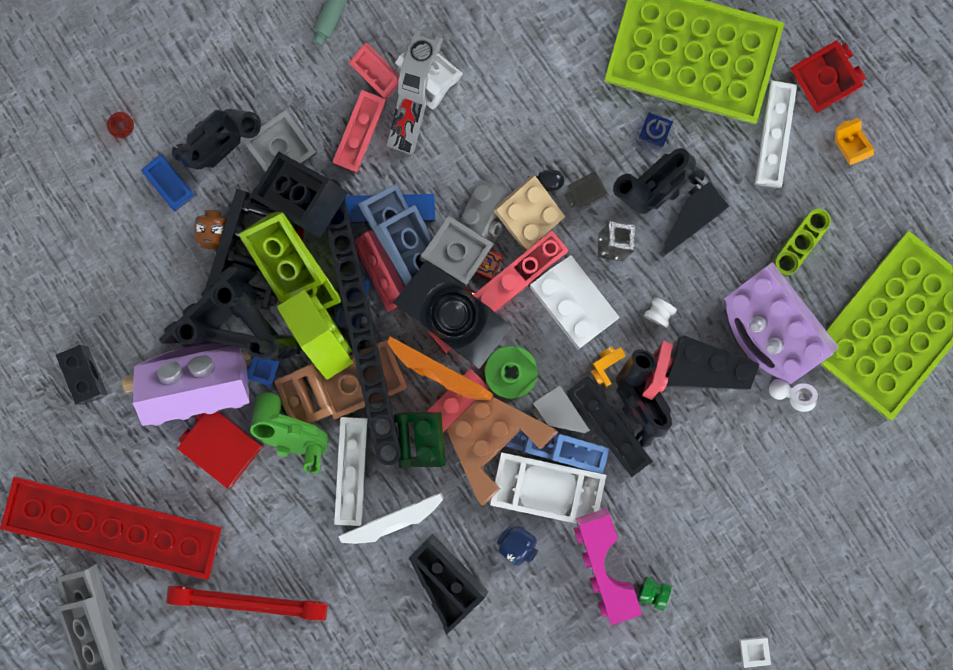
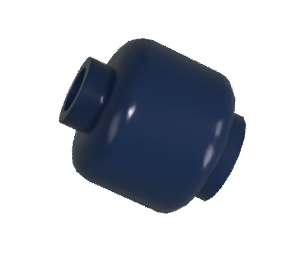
M519 525L513 528L507 527L497 541L499 553L516 566H520L525 561L531 563L538 553V550L535 548L537 544L536 537Z

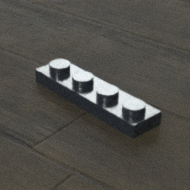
M589 376L567 391L568 395L631 477L653 462L652 458Z

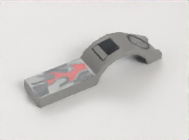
M416 30L402 64L398 82L399 97L387 142V147L409 154L415 151L427 103L425 99L426 81L432 62L440 51L443 39L440 36H436L435 40L422 37L423 31Z

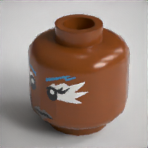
M205 210V215L196 217L194 240L200 243L201 248L218 249L227 218L221 216V211Z

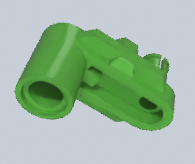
M270 392L258 394L254 403L251 434L262 440L263 443L277 447L278 455L286 457L290 455V452L299 455L305 454L303 470L308 472L309 465H311L310 474L318 473L321 469V455L326 453L328 448V435L315 425L280 414L281 399L278 395Z

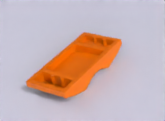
M391 336L389 337L387 343L393 352L408 368H412L420 376H426L445 386L446 389L455 392L459 397L475 400H491L494 394L481 385Z

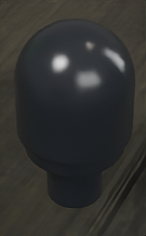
M543 170L536 176L546 191L561 189L565 181L563 174L558 170Z

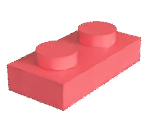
M663 341L653 353L656 359V367L646 380L642 396L652 400L658 392L664 391L668 382V377H665L666 371L670 369L674 359L671 356L673 344Z

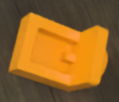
M860 118L844 121L835 128V144L849 165L874 155V148L862 131V121Z
M613 346L599 353L601 359L592 364L594 369L590 372L598 385L603 383L607 387L611 384L604 369L626 357L621 347L617 350Z

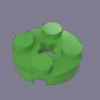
M508 346L499 348L487 360L485 368L486 383L491 391L500 397L507 399L523 397L533 389L537 380L536 361L527 350L521 347ZM506 366L510 368L516 366L518 368L516 371L518 377L515 380L512 377L509 379L505 378L506 371L504 368Z

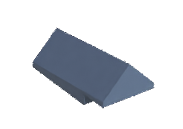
M397 184L359 202L358 205L407 286L424 264L420 261V257L432 241V237L416 206L413 205L408 208Z

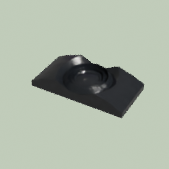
M428 260L425 261L393 302L478 369H480L512 327L491 308L470 294Z

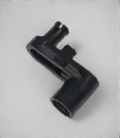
M237 109L214 110L207 118L198 122L195 128L187 134V143L185 145L177 144L178 148L173 147L172 156L175 160L182 161L188 168L196 170L205 167L214 168L241 143V137L249 139L258 135L261 129V120L256 113Z
M679 148L670 154H664L638 179L632 174H622L615 181L613 192L615 196L637 213L645 214L652 209H658L668 199L674 201L679 196V189L687 180L693 185L699 184L700 182L695 177L703 181L705 173L696 166V160L693 155L687 150Z
M637 349L617 374L616 383L618 387L616 391L624 403L622 410L625 415L632 416L635 423L643 427L637 433L636 439L639 440L642 437L639 443L643 447H648L656 437L664 436L671 428V409L660 392L652 400L642 396L646 380L656 367V359L647 350Z

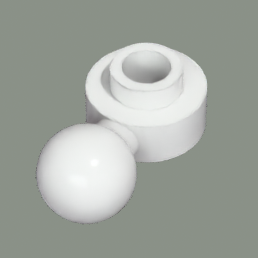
M779 378L773 380L769 385V393L773 398L778 400L786 397L790 398V404L798 411H810L816 406L818 393L809 384H798L791 388L786 380Z

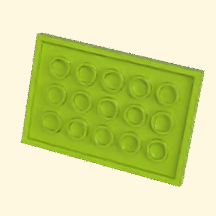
M627 0L604 82L755 125L758 121L785 23L706 0Z
M909 230L903 234L827 327L826 332L839 348L834 354L820 363L821 366L889 421L895 418L953 346V266Z

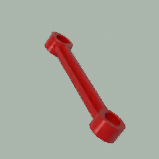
M168 586L166 603L171 605H195L295 616L317 621L327 619L328 603L321 601H299L198 590L185 586Z

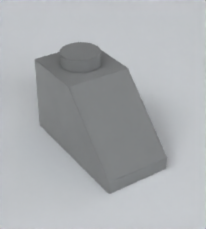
M561 386L556 387L532 403L535 407L531 410L534 417L550 427L579 433L589 431Z

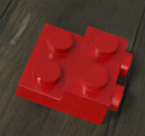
M836 40L790 67L816 113L865 87L862 81L867 78L859 65L854 68L849 59L854 55L846 42L841 45L840 41Z

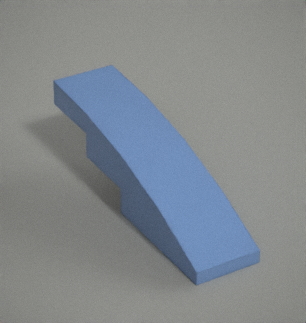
M522 430L505 446L603 474L610 449L561 434H556L540 449Z

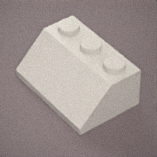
M572 256L551 268L529 287L577 350L620 318Z

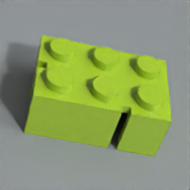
M304 289L277 306L300 347L326 380L354 363L349 356V353L353 352L351 347L343 338L338 326L316 295L310 297Z

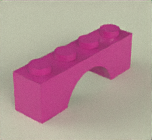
M604 508L575 518L578 527L573 528L578 544L582 542L584 544L586 552L581 554L586 568H592L594 577H591L590 581L594 593L600 592L602 601L598 602L602 617H608L611 625L642 615L631 583L615 580L605 572L604 561L606 553L618 540L607 509Z

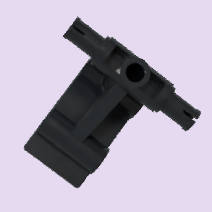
M227 268L220 275L221 279L215 285L207 287L201 293L202 298L196 304L193 303L186 307L182 312L183 316L178 321L170 323L164 329L165 334L159 338L162 344H205L215 342L246 348L250 356H258L264 360L273 359V361L291 358L296 354H300L299 351H303L296 338L288 334H278L255 307L256 292L249 283L258 274L255 268ZM234 314L236 318H241L254 335L219 329V327Z

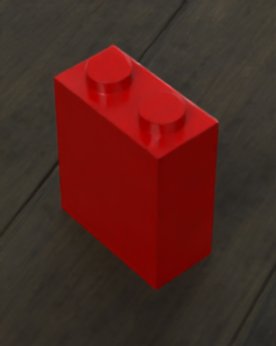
M220 410L213 414H198L195 418L197 424L192 430L188 428L180 436L178 441L181 444L177 449L227 489L232 488L264 445Z

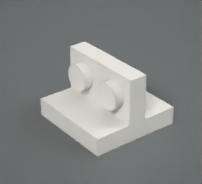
M407 51L402 53L395 62L399 66L396 70L399 75ZM437 54L432 62L425 87L426 105L432 110L438 106L449 87L457 83L463 75L461 71L440 54Z

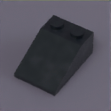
M278 151L251 197L275 212H283L288 220L321 238L348 192L325 176Z

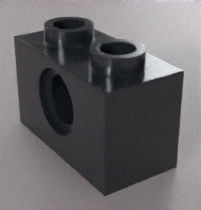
M78 345L56 354L75 405H86L108 395L88 346Z

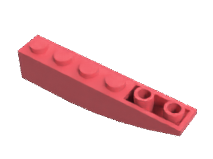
M551 230L473 296L497 313L569 250ZM428 332L429 336L445 355L452 350L451 347L433 333Z

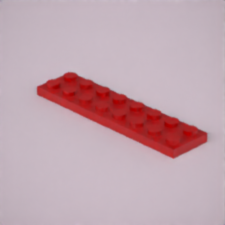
M13 477L0 529L209 580L223 527L21 477Z

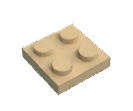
M533 175L527 178L492 209L521 248L526 251L565 218L557 204L536 176Z

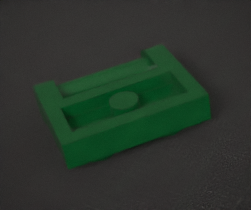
M403 412L394 414L395 423H398L401 458L398 461L399 468L445 466L441 412ZM408 422H413L416 457H411Z

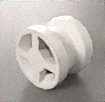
M654 297L651 301L652 307L643 316L654 324L667 328L670 316L674 315L677 309L669 303Z

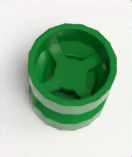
M645 577L637 600L642 604H653L654 608L664 611L672 586L665 583L657 584L654 579Z

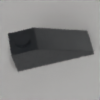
M700 182L688 191L690 197L685 201L660 252L662 257H665L729 207L711 182L704 186Z

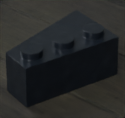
M684 335L678 341L673 354L672 365L666 373L665 377H668L666 387L749 390L752 387L760 364Z
M433 533L409 557L423 588H425L432 602L431 605L434 611L437 612L443 624L446 635L479 605L489 592Z

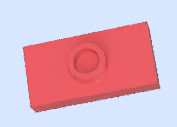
M364 43L350 60L349 64L384 99H388L398 87L400 75L368 43Z

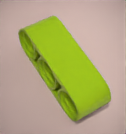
M815 209L806 214L772 259L771 263H774L784 277L798 270L829 228L831 218L827 211ZM812 216H816L821 220L820 229L814 228L811 225L810 220ZM796 237H801L805 240L806 247L804 250L796 247ZM780 258L788 259L791 264L789 271H784L780 268Z

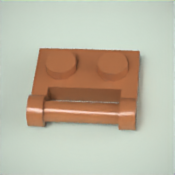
M314 364L274 381L288 417L309 424L336 413L333 405L330 406L317 374L319 370ZM303 377H308L320 410L317 412Z

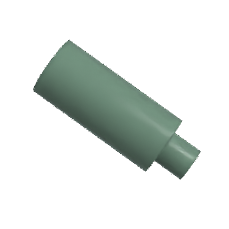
M326 0L313 28V32L316 33L312 40L314 43L322 45L325 38L330 39L347 0Z

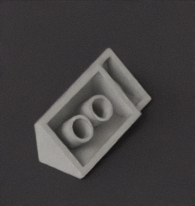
M97 563L57 577L66 602L57 606L78 669L122 670L124 667Z

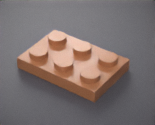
M388 340L378 343V348L390 397L407 390L408 387L394 353L387 343ZM373 346L363 349L359 353L368 355L372 352ZM354 354L349 355L354 363L328 380L320 371L317 372L330 406L333 405L336 413L332 415L334 420L365 407ZM375 367L368 368L364 373L365 379L369 382L375 381L379 375L378 369ZM380 393L373 394L370 398V404L383 400L384 396Z

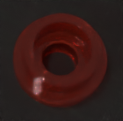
M116 112L109 117L107 129L116 138H126L133 132L134 122L127 113ZM122 121L125 122V128L118 130L117 124Z

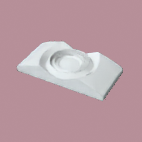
M501 452L495 483L501 489L491 498L490 505L577 524L575 518L599 510L606 475Z
M442 492L349 530L338 537L341 543L376 542L378 538L408 525L419 524L444 499Z

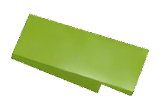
M272 212L238 234L280 303L290 299L304 289L310 297L316 295L325 309L342 301L283 212Z

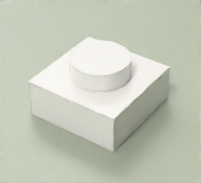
M766 636L739 639L742 666L744 668L771 665L768 638Z

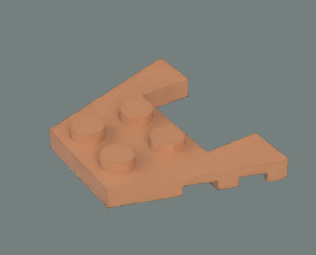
M494 397L491 400H475L446 429L475 496L483 506L501 489L483 470V467L521 430L540 449L558 433L556 429Z

